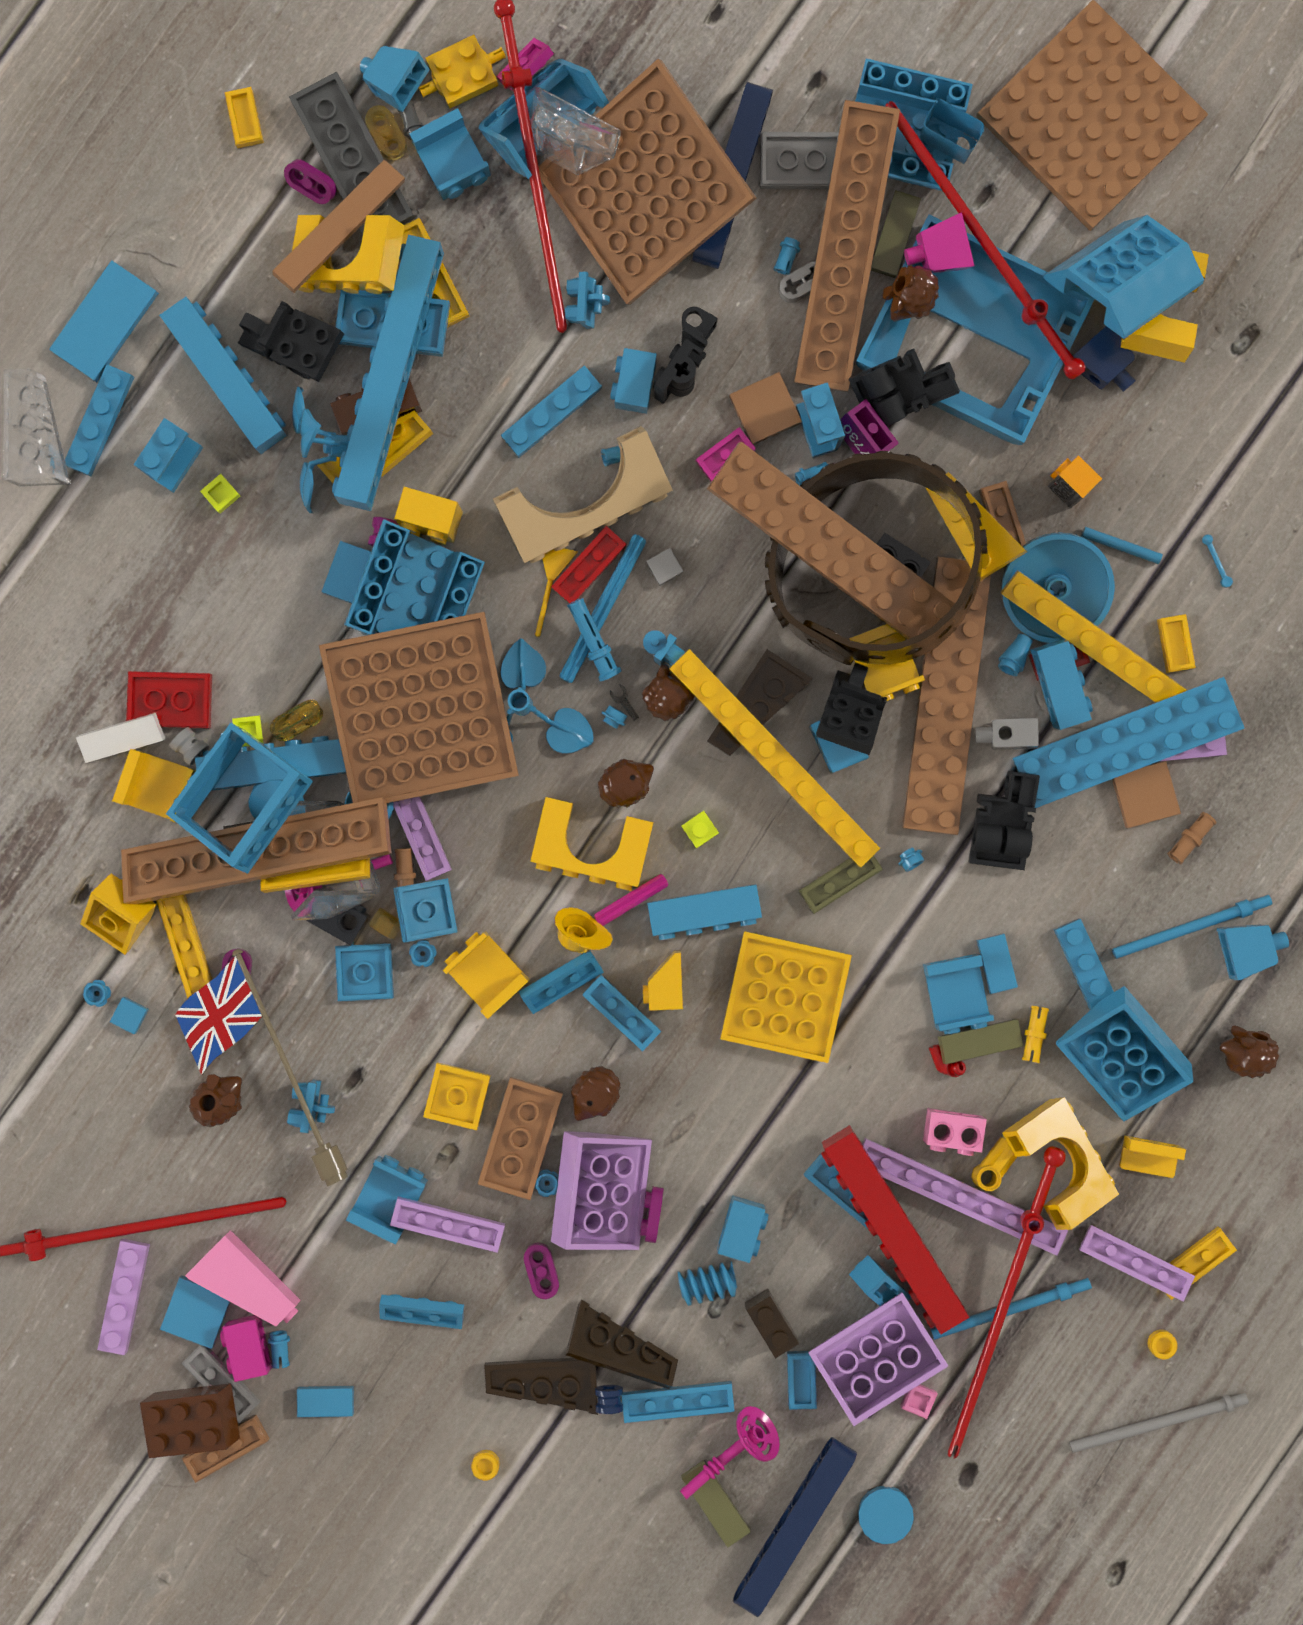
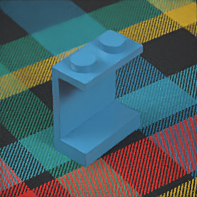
M458 108L409 133L412 143L443 201L447 198H457L463 193L464 189L472 185L479 186L491 176L489 165L481 157L465 127L463 117Z
M828 382L802 390L801 395L804 402L797 404L796 409L802 420L801 425L812 458L839 450L845 433Z
M164 418L135 461L134 466L174 493L203 447L189 438V434Z
M979 954L923 964L935 1028L939 1031H944L945 1035L960 1032V1027L969 1025L971 1029L984 1028L988 1026L987 1022L994 1021V1016L988 1010L980 967L983 966L982 956Z
M384 1155V1157L378 1156L374 1161L369 1177L354 1207L350 1210L346 1221L396 1245L404 1231L402 1228L390 1226L397 1198L399 1196L418 1201L428 1179L424 1178V1173L418 1169L409 1167L407 1170L398 1165L399 1161L397 1159Z

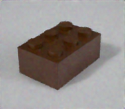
M231 1383L155 1392L140 1402L149 1458L227 1450L240 1439Z

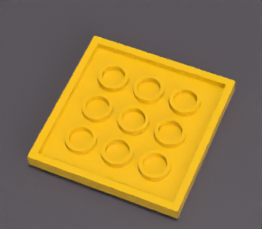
M744 931L720 1039L828 1063L852 955Z

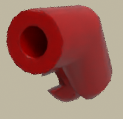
M939 1044L929 1047L938 1072L950 1077H959L965 1073L966 1065L964 1062L958 1061L944 1064Z

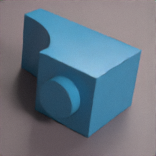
M869 1255L860 1261L849 1274L863 1292L879 1306L903 1292L908 1301L911 1299L910 1294Z

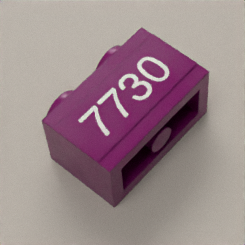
M867 399L840 419L845 433L844 440L854 454L864 455L878 451H890L899 444Z

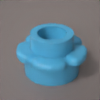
M610 705L605 712L602 711V714L605 715L603 721L616 729L619 725L625 726L624 722L628 716Z
M914 848L906 850L899 856L901 861L898 865L903 866L906 872L915 869L925 861L921 855L922 850L915 851Z
M420 940L417 944L411 946L409 954L414 965L428 967L434 962L437 951L434 945L429 944V941ZM421 951L426 953L425 956H421Z
M94 980L93 983H88L84 987L83 996L86 1003L90 1006H104L107 1003V999L111 996L109 986H106L102 980ZM96 991H99V996L95 995Z
M548 1169L539 1172L534 1187L539 1195L548 1197L557 1193L559 1175L556 1172H550ZM546 1180L550 1182L549 1185H545Z

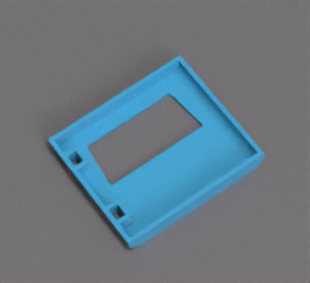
M928 214L920 232L942 222V220ZM967 233L974 266L966 270L933 273V275L938 277L939 297L935 301V307L930 311L1027 358L1029 365L1002 408H996L961 390L959 394L932 405L1004 441L1023 445L1063 365V361L1037 324L1027 325L1023 322L1021 315L1024 306L975 236ZM915 241L913 247L918 246L917 241ZM997 248L1032 299H1042L1048 304L1046 319L1067 349L1070 350L1095 298L1077 286L1063 294L1044 280V275L1048 272ZM905 261L903 267H907V266H908L907 263H906V261ZM921 262V263H917V264L911 265V266H913V267H916V266H919V265L923 267L922 262ZM893 298L885 301L856 360V365L863 371L896 358L911 318L897 322L891 320L890 309ZM1062 324L1073 327L1069 335L1059 331ZM1026 399L1036 402L1032 411L1022 407Z

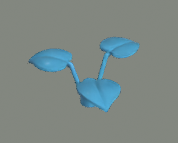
M297 386L292 407V422L295 433L300 434L301 432L302 457H307L312 443L323 444V452L329 454L327 457L316 459L309 463L304 462L301 469L299 484L301 498L307 511L313 513L310 507L314 484L312 471L318 464L329 461L336 462V457H341L342 452L347 451L349 441L347 440V435H337L334 432L320 429L321 424L313 418L309 409H305L302 395L304 390ZM316 434L326 436L324 439L315 438Z
M520 638L509 649L501 666L502 681L508 688L516 689L508 696V705L510 707L507 710L508 726L514 713L519 716H525L533 712L551 725L547 730L546 738L553 750L562 754H570L592 745L594 742L592 728L587 719L577 710L561 708L556 712L553 721L533 706L532 699L525 691L526 686L535 687L542 682L546 674V664L543 657L524 639ZM510 732L511 741L513 742V735Z

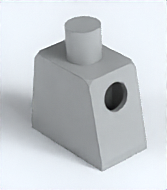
M1038 718L992 720V726L976 727V743H992L993 749H1037L1039 746ZM1000 730H1009L1011 738L1001 739L999 736Z

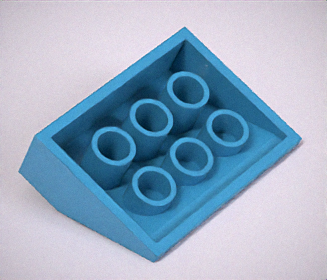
M1125 986L1102 999L1056 1041V1045L1123 1122L1193 1083L1191 1062Z

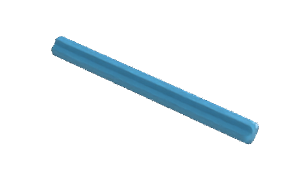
M634 534L591 614L599 632L646 544V540L639 535ZM582 634L560 673V678L569 683L574 681L589 652Z

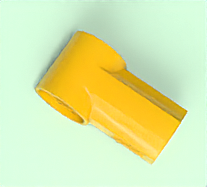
M1000 1137L981 1164L973 1168L971 1178L977 1187L985 1191L996 1190L1001 1184L1002 1177L1017 1157H1015L1006 1139ZM990 1170L992 1173L991 1181L988 1184H982V1173Z

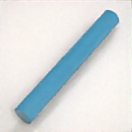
M1084 527L1081 534L1083 538L1156 564L1160 563L1163 556L1161 553L1088 527Z

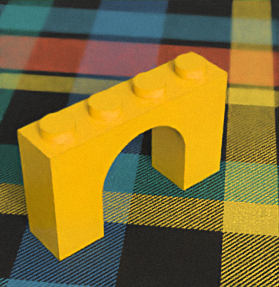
M298 215L292 251L325 219L323 216ZM366 215L361 247L354 260L347 266L334 270L330 257L298 290L308 293L314 292V289H320L327 293H336V290H343L352 294H358L359 290H365L372 294H382V291H394L405 226L390 215Z
M1192 251L1205 279L1209 254ZM1159 314L1125 339L1122 338L1120 348L1185 363L1194 349L1198 324L1172 319Z
M545 797L530 862L536 863V869L551 872L552 867L563 869L562 875L578 878L579 873L590 876L589 881L605 885L606 880L617 882L616 888L632 891L633 886H639L653 822L626 816L620 845L616 853L603 863L588 864L577 859L571 853L567 844V830L574 804Z
M1065 1097L1049 1099L1002 1132L1015 1157L1030 1156L1051 1140L1061 1143L1069 1152L1073 1163L1072 1179L1065 1190L1043 1206L1056 1230H1072L1119 1195L1113 1178L1106 1172L1101 1163L1100 1155L1092 1147L1087 1138L1086 1130L1079 1124L1074 1115L1073 1107L1066 1101Z

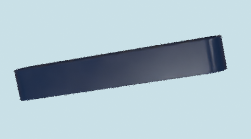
M747 82L725 150V153L745 182L773 94V89ZM734 218L694 251L692 262L719 269Z
M834 1437L827 1441L738 1586L733 1597V1603L756 1617L762 1614L851 1469L857 1456L856 1451Z

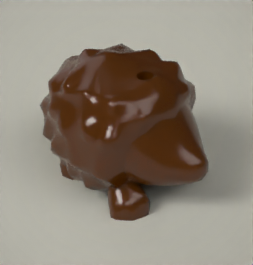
M908 265L907 267L900 268L898 277L893 285L884 288L882 294L884 300L893 298L890 309L891 320L897 322L913 317L921 319L922 317L929 316L930 310L935 307V301L939 297L938 277L920 265L916 267Z
M667 664L659 668L657 677L642 692L647 710L653 717L660 718L663 721L680 717L695 698L669 670L670 667Z
M621 759L619 762L612 764L604 770V774L598 782L601 799L609 806L617 808L622 806L628 808L630 805L638 803L648 794L654 766L627 759Z
M1232 1026L1231 1033L1234 1038L1224 1041L1219 1047L1220 1051L1226 1056L1225 1062L1228 1069L1241 1077L1247 1076L1249 1078H1261L1264 1074H1270L1271 1070L1276 1067L1279 1059L1277 1042L1272 1040L1270 1034L1264 1031H1247L1241 1027Z
M603 1066L591 1067L589 1071H583L582 1075L577 1078L575 1085L571 1087L575 1119L581 1121L596 1116L604 1117L610 1113L620 1097L619 1090L621 1089L619 1078L612 1070Z
M215 1074L208 1075L206 1081L201 1083L198 1089L193 1092L194 1097L190 1100L189 1111L192 1113L193 1118L202 1126L210 1128L229 1122L231 1117L235 1116L242 1109L240 1103L242 1078L239 1076L219 1077Z

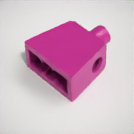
M962 213L916 235L918 246L904 250L907 265L922 262L923 268L930 270L932 273L966 270L974 266Z

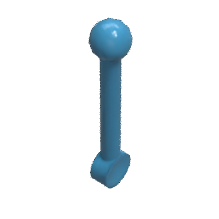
M1206 534L1203 536L1202 542L1208 546L1221 575V586L1224 588L1230 587L1233 584V580L1225 573L1212 544L1213 537Z

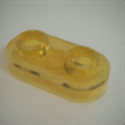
M382 105L371 107L366 113L365 121L379 150L389 160L400 159L406 153L407 143L392 113ZM378 120L385 121L382 126H377L376 122ZM393 143L398 145L395 150L389 149V146Z
M306 700L277 716L270 724V731L278 741L291 740L307 729L316 726L323 717V709L317 701Z

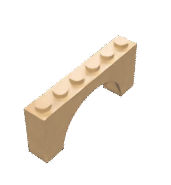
M642 426L617 438L620 448V466L617 476L609 490L588 507L566 513L546 511L530 503L522 495L518 487L493 498L524 563L528 561L530 563L537 562L544 558V553L553 549L555 551L561 550L569 545V541L577 537L579 539L586 538L594 533L593 529L601 525L604 527L610 526L618 521V517L626 513L628 515L637 513L643 509L642 505L650 501L653 503L659 502L668 496L667 493L673 491L648 433Z

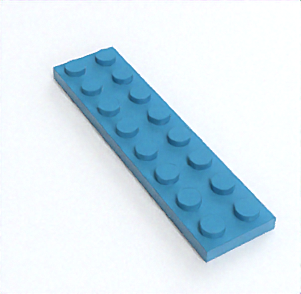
M1222 677L1013 758L1018 772L1040 776L1035 808L1245 729L1226 680Z

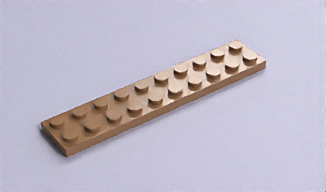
M849 100L844 102L794 383L818 386L828 382L830 389L844 392L849 390V378L853 369L900 109Z
M738 442L707 488V490L906 639L920 635L933 627L955 604L743 442Z
M936 558L933 587L953 603H956L970 575L971 568L968 562L953 558ZM991 575L980 581L975 599L958 628L938 647L924 654L922 675L925 680L920 684L902 828L958 835Z
M380 797L288 816L248 874L233 868L193 835L121 850L124 903L139 904L392 854L387 800ZM252 824L209 833L233 851Z

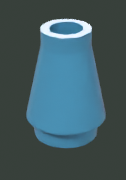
M1018 634L1012 644L999 657V669L1011 676H1018L1019 672H1023L1033 640L1024 634Z

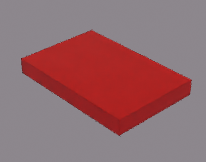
M128 671L126 721L156 713L161 728L189 727L211 729L212 674Z

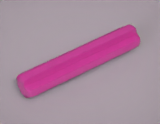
M659 874L595 913L594 917L599 924L604 926L665 889L669 884L664 875Z

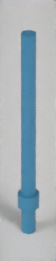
M1269 895L1251 901L1246 899L1237 902L1234 907L1113 948V955L1115 959L1236 917L1244 918L1253 915V911L1271 906L1273 904L1272 899Z
M1088 1278L1070 1284L1064 1282L1055 1285V1289L1010 1303L1006 1316L1058 1299L1060 1301L1071 1299V1295L1092 1289L1091 1283ZM997 1307L969 1316L968 1319L943 1334H940L936 1327L932 1328V1336L936 1340L991 1322Z

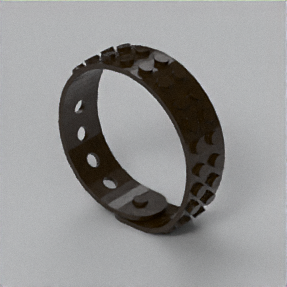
M878 451L864 455L854 454L840 462L826 465L818 474L811 479H806L800 485L820 502L846 486L872 479L906 480L922 485L944 498L961 515L972 535L975 551L970 575L956 603L930 629L899 643L887 645L863 644L844 638L834 630L825 628L810 620H804L802 624L787 611L782 592V578L788 550L770 537L772 541L770 552H766L765 568H768L769 579L765 580L767 596L770 597V602L776 603L772 607L775 616L783 628L788 626L807 645L845 665H851L854 660L867 664L890 665L906 662L930 652L958 628L970 609L979 587L982 572V554H988L986 530H980V526H982L980 518L982 516L975 502L970 503L966 496L967 490L959 481L953 482L952 479L945 475L946 472L936 464L930 465L923 462L919 457L912 454L901 455L890 451Z

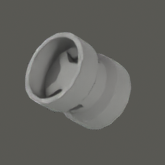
M187 727L172 740L169 747L175 753L183 754L184 761L192 766L195 764V758L203 757V752L208 750L209 745L203 740H197L195 732Z

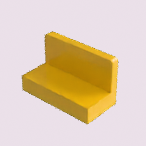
M1124 1135L1119 1167L1125 1170L1174 1178L1177 1160L1185 1159L1186 1149L1175 1144Z

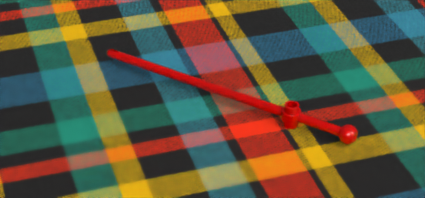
M496 0L494 3V13L496 17L501 19L510 68L509 71H502V83L504 89L512 88L515 95L527 167L532 174L530 184L556 327L559 332L563 333L567 329V323L524 90L526 86H532V74L530 68L522 69L519 62L512 23L515 5L512 0Z
M893 101L885 104V107L899 109ZM900 111L897 127L958 214L962 213L965 224L1024 306L1021 315L1023 322L1027 325L1037 324L1065 364L1063 370L1065 375L1069 379L1074 380L1085 372V363L1080 358L1072 356L1046 319L1048 304L1042 299H1032Z
M1050 1146L1044 1151L1043 1158L1046 1165L1031 1209L1026 1210L1021 1215L1020 1222L1024 1230L948 1449V1456L951 1457L956 1446L953 1459L959 1455L1034 1234L1040 1233L1044 1227L1041 1212L1056 1168L1062 1166L1066 1158L1065 1152L1060 1148Z
M277 1197L47 1238L42 1236L41 1229H34L24 1233L25 1241L1 1245L0 1257L25 1253L28 1254L29 1261H38L46 1257L45 1250L48 1248L283 1208L287 1201L284 1197Z

